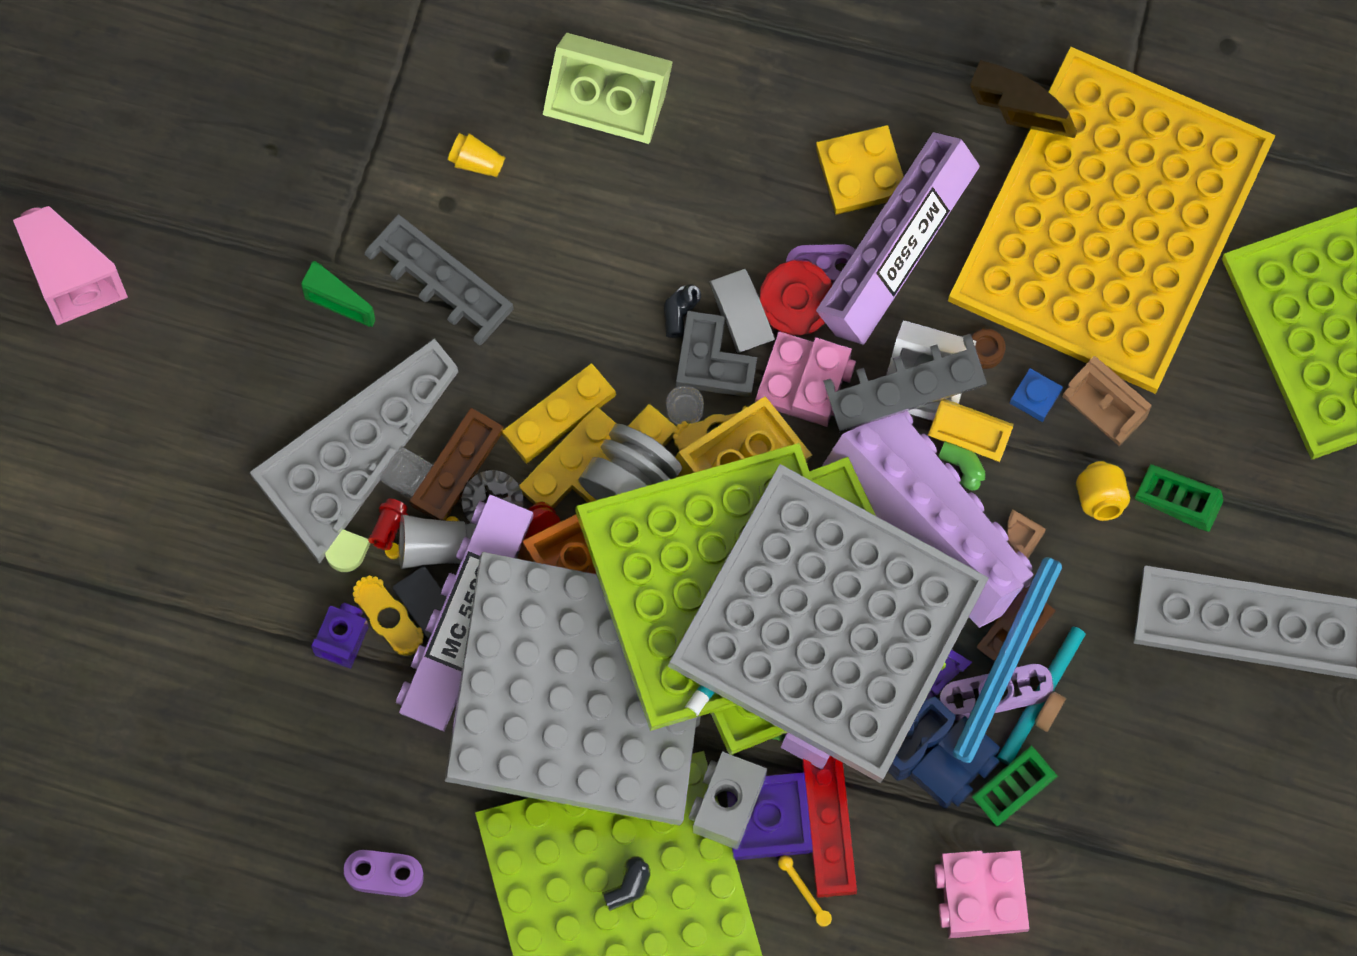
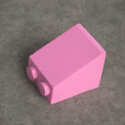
M47 206L42 209L38 207L31 208L23 212L19 218L13 220L42 294L57 325L128 298L114 263L51 207Z

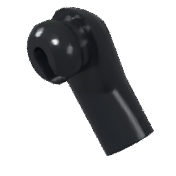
M693 284L682 286L665 301L666 337L679 338L684 336L683 317L701 299V291L697 286Z
M639 856L629 858L624 865L626 872L622 885L602 892L609 911L639 900L644 895L651 874L650 866L645 863L643 858Z

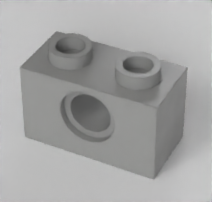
M725 752L721 753L718 762L711 760L703 783L709 785L704 799L696 797L689 815V819L695 821L693 833L738 850L765 781L767 768ZM729 791L736 796L737 802L732 807L725 808L717 804L715 797L720 792Z

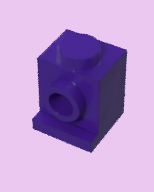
M342 603L339 609L330 606L319 633L311 645L315 656L351 669L369 628L367 620L361 617L363 611L346 603ZM337 625L348 627L347 632L343 635H336L334 630Z

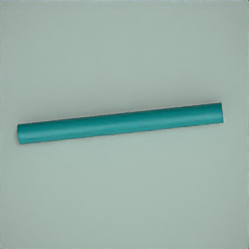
M1073 626L1048 668L1053 680V691L1086 635L1083 630ZM1040 684L1038 685L1036 691L1041 690ZM1046 701L1026 706L997 757L999 761L1006 765L1013 762Z

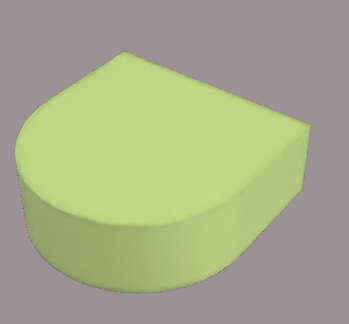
M342 529L325 553L327 561L337 571H353L363 562L370 543L367 538Z

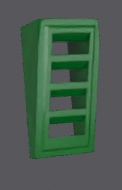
M315 261L312 262L301 283L304 298L363 325L372 327L376 321L373 307L321 264Z
M1150 464L1135 496L1137 501L1207 532L1211 530L1224 500L1220 489ZM1161 479L1165 481L1158 497L1153 496L1152 493L1158 480ZM1173 486L1178 487L1173 501H1167ZM1189 492L1193 496L1188 507L1185 508L1182 504ZM1202 499H1204L1207 502L1202 513L1197 512V510L1202 502Z
M1030 746L971 797L998 827L1059 776L1033 746ZM1030 761L1043 778L1037 782L1023 766L1026 762ZM1015 771H1018L1031 788L1026 792L1011 776ZM1004 780L1019 797L1016 801L1012 802L999 786ZM993 791L1007 808L1000 812L986 796L988 793Z

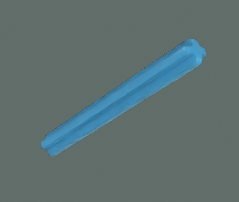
M1045 557L1042 560L953 750V756L965 763L972 762L1062 569L1059 561L1050 557Z

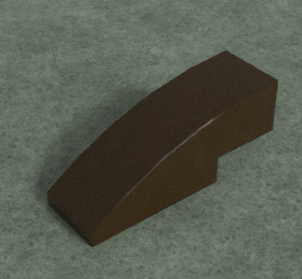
M980 60L970 83L978 104L1000 109L1006 124L1071 138L1076 137L1077 130L1070 113L1047 90L1020 73Z

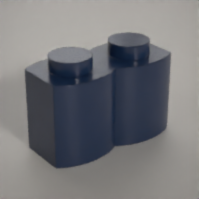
M936 697L924 701L887 771L897 781L909 777L916 766L923 760L924 755L938 745L952 729L955 715Z
M966 716L926 755L912 771L910 777L944 809L949 807L952 802L958 807L973 791L969 784L979 774L983 778L987 777L1000 762L995 757L1000 747L986 734L972 762L965 763L953 756V750L968 720Z

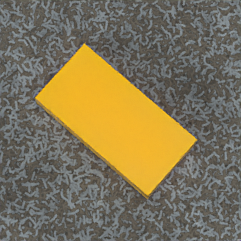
M943 399L939 403L928 436L952 443L1000 462L1014 424Z

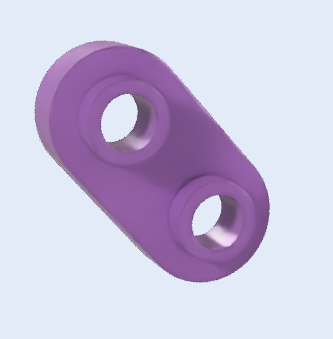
M845 244L802 245L790 251L786 262L790 260L809 261L820 267L830 278L833 285L841 273L835 266L839 263L847 264L856 249Z
M359 850L352 853L344 864V876L347 883L359 892L407 897L415 894L421 888L424 880L420 863L409 855ZM362 863H367L371 866L370 872L364 876L358 875L356 873L357 867ZM407 868L410 871V876L406 880H398L396 872L399 869Z

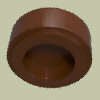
M992 329L976 331L971 337L976 341L975 348L982 369H990L997 366L1003 360L1006 350L1003 337Z

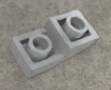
M746 269L709 281L720 314L725 316L737 352H742L775 340L760 299Z

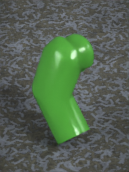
M946 441L944 442L938 458L959 466L963 473L960 483L964 488L972 491L979 489L981 481L985 480V470L978 456L970 450Z

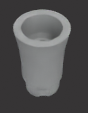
M402 514L399 527V562L401 569L431 564H461L462 561L456 559L464 537L472 538L477 525L474 523L465 524L464 521L423 519Z

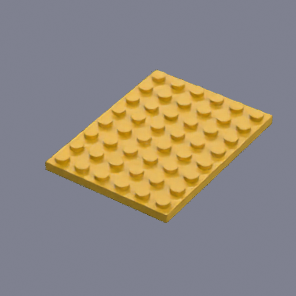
M1070 47L1049 93L1070 113L1077 130L1076 137L1071 138L1030 129L949 295L948 302L1082 362L1088 363L1093 356H1096L1121 379L1156 394L1276 135Z

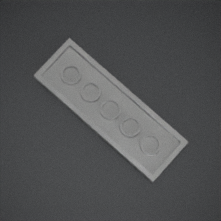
M1144 566L1133 643L1357 679V599Z

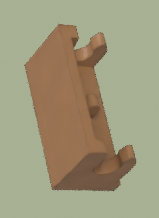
M1093 356L1086 366L1068 384L1070 387L1062 396L1118 446L1147 418L1152 407L1148 401L1096 356Z

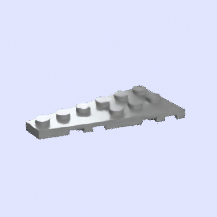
M435 339L250 472L253 480L319 564L326 556L325 553L335 541V538L347 527L458 373L456 364Z

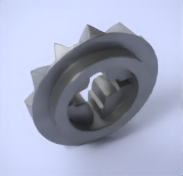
M490 470L477 474L467 483L462 494L463 512L470 523L479 501L486 499L485 492L487 491L484 487L488 485L489 490H492L494 495L508 493V497L503 498V500L523 508V494L520 486L510 475L501 471Z

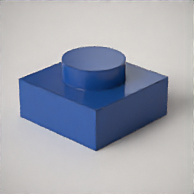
M1030 368L1012 396L1010 404L1043 422L1063 387Z

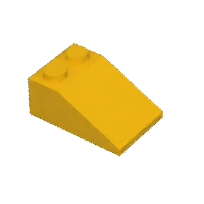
M764 396L679 451L675 458L682 466L677 476L681 477L797 443L800 444L806 461L811 458L812 454L767 397Z

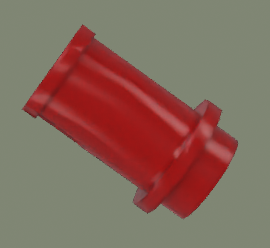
M389 498L380 505L379 512L381 514L372 534L368 538L369 543H374L373 546L382 550H391L392 543L400 527L401 515H408L406 513L408 507L404 503Z

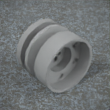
M615 424L609 433L611 440L605 439L600 446L610 461L593 457L578 481L592 497L600 500L670 480L669 478H676L682 466L669 451L650 436L626 425Z

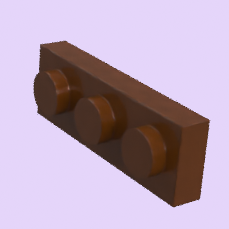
M470 408L409 501L410 506L434 520L446 521L461 498L467 483L476 475L501 437L504 427Z

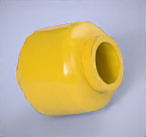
M1103 461L1091 463L1079 474L1076 480L1083 512L1097 520L1108 521L1119 517L1130 502V494L1124 472L1116 465Z

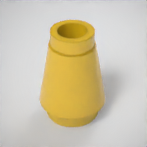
M459 133L447 160L455 163V168L491 175L497 178L506 157L499 155L498 152L470 133L468 136Z

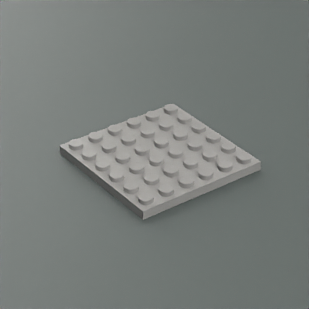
M780 464L670 660L668 667L881 783L989 577Z
M482 552L479 558L445 782L681 825L684 820L697 717L650 731L597 574Z

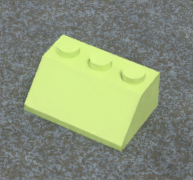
M566 33L556 47L543 115L649 144L666 95L673 61Z

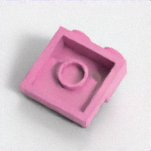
M779 331L755 402L766 396L778 412L827 427L831 415L834 416L823 380L831 378L835 386V392L840 390L843 381L850 383L856 361L850 359L852 349L816 337L814 342Z
M1020 850L982 854V851L942 854L940 864L934 865L936 888H943L945 903L939 904L941 928L948 927L949 938L1029 931Z

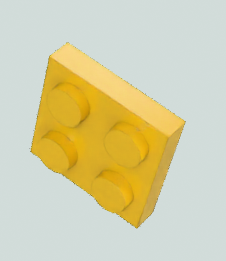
M888 125L816 142L817 155L835 215L887 203L904 177Z

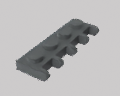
M399 214L365 251L364 255L370 260L374 259L380 251L397 264L390 273L394 279L398 280L407 271L426 286L419 294V298L422 301L427 302L436 294L454 308L447 319L451 324H457L464 316L480 330L475 335L473 341L479 346L488 339L514 310L513 303Z
M971 334L963 336V343L967 350L941 357L940 350L936 344L930 346L933 361L908 369L904 368L901 356L893 358L896 373L868 381L864 368L858 369L856 372L860 384L835 392V386L831 378L823 380L839 432L987 386Z

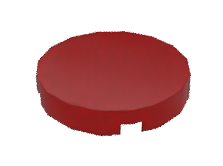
M790 260L778 264L767 273L760 287L759 299L768 322L773 328L789 335H803L815 332L825 324L816 310L832 287V282L820 267L809 261Z

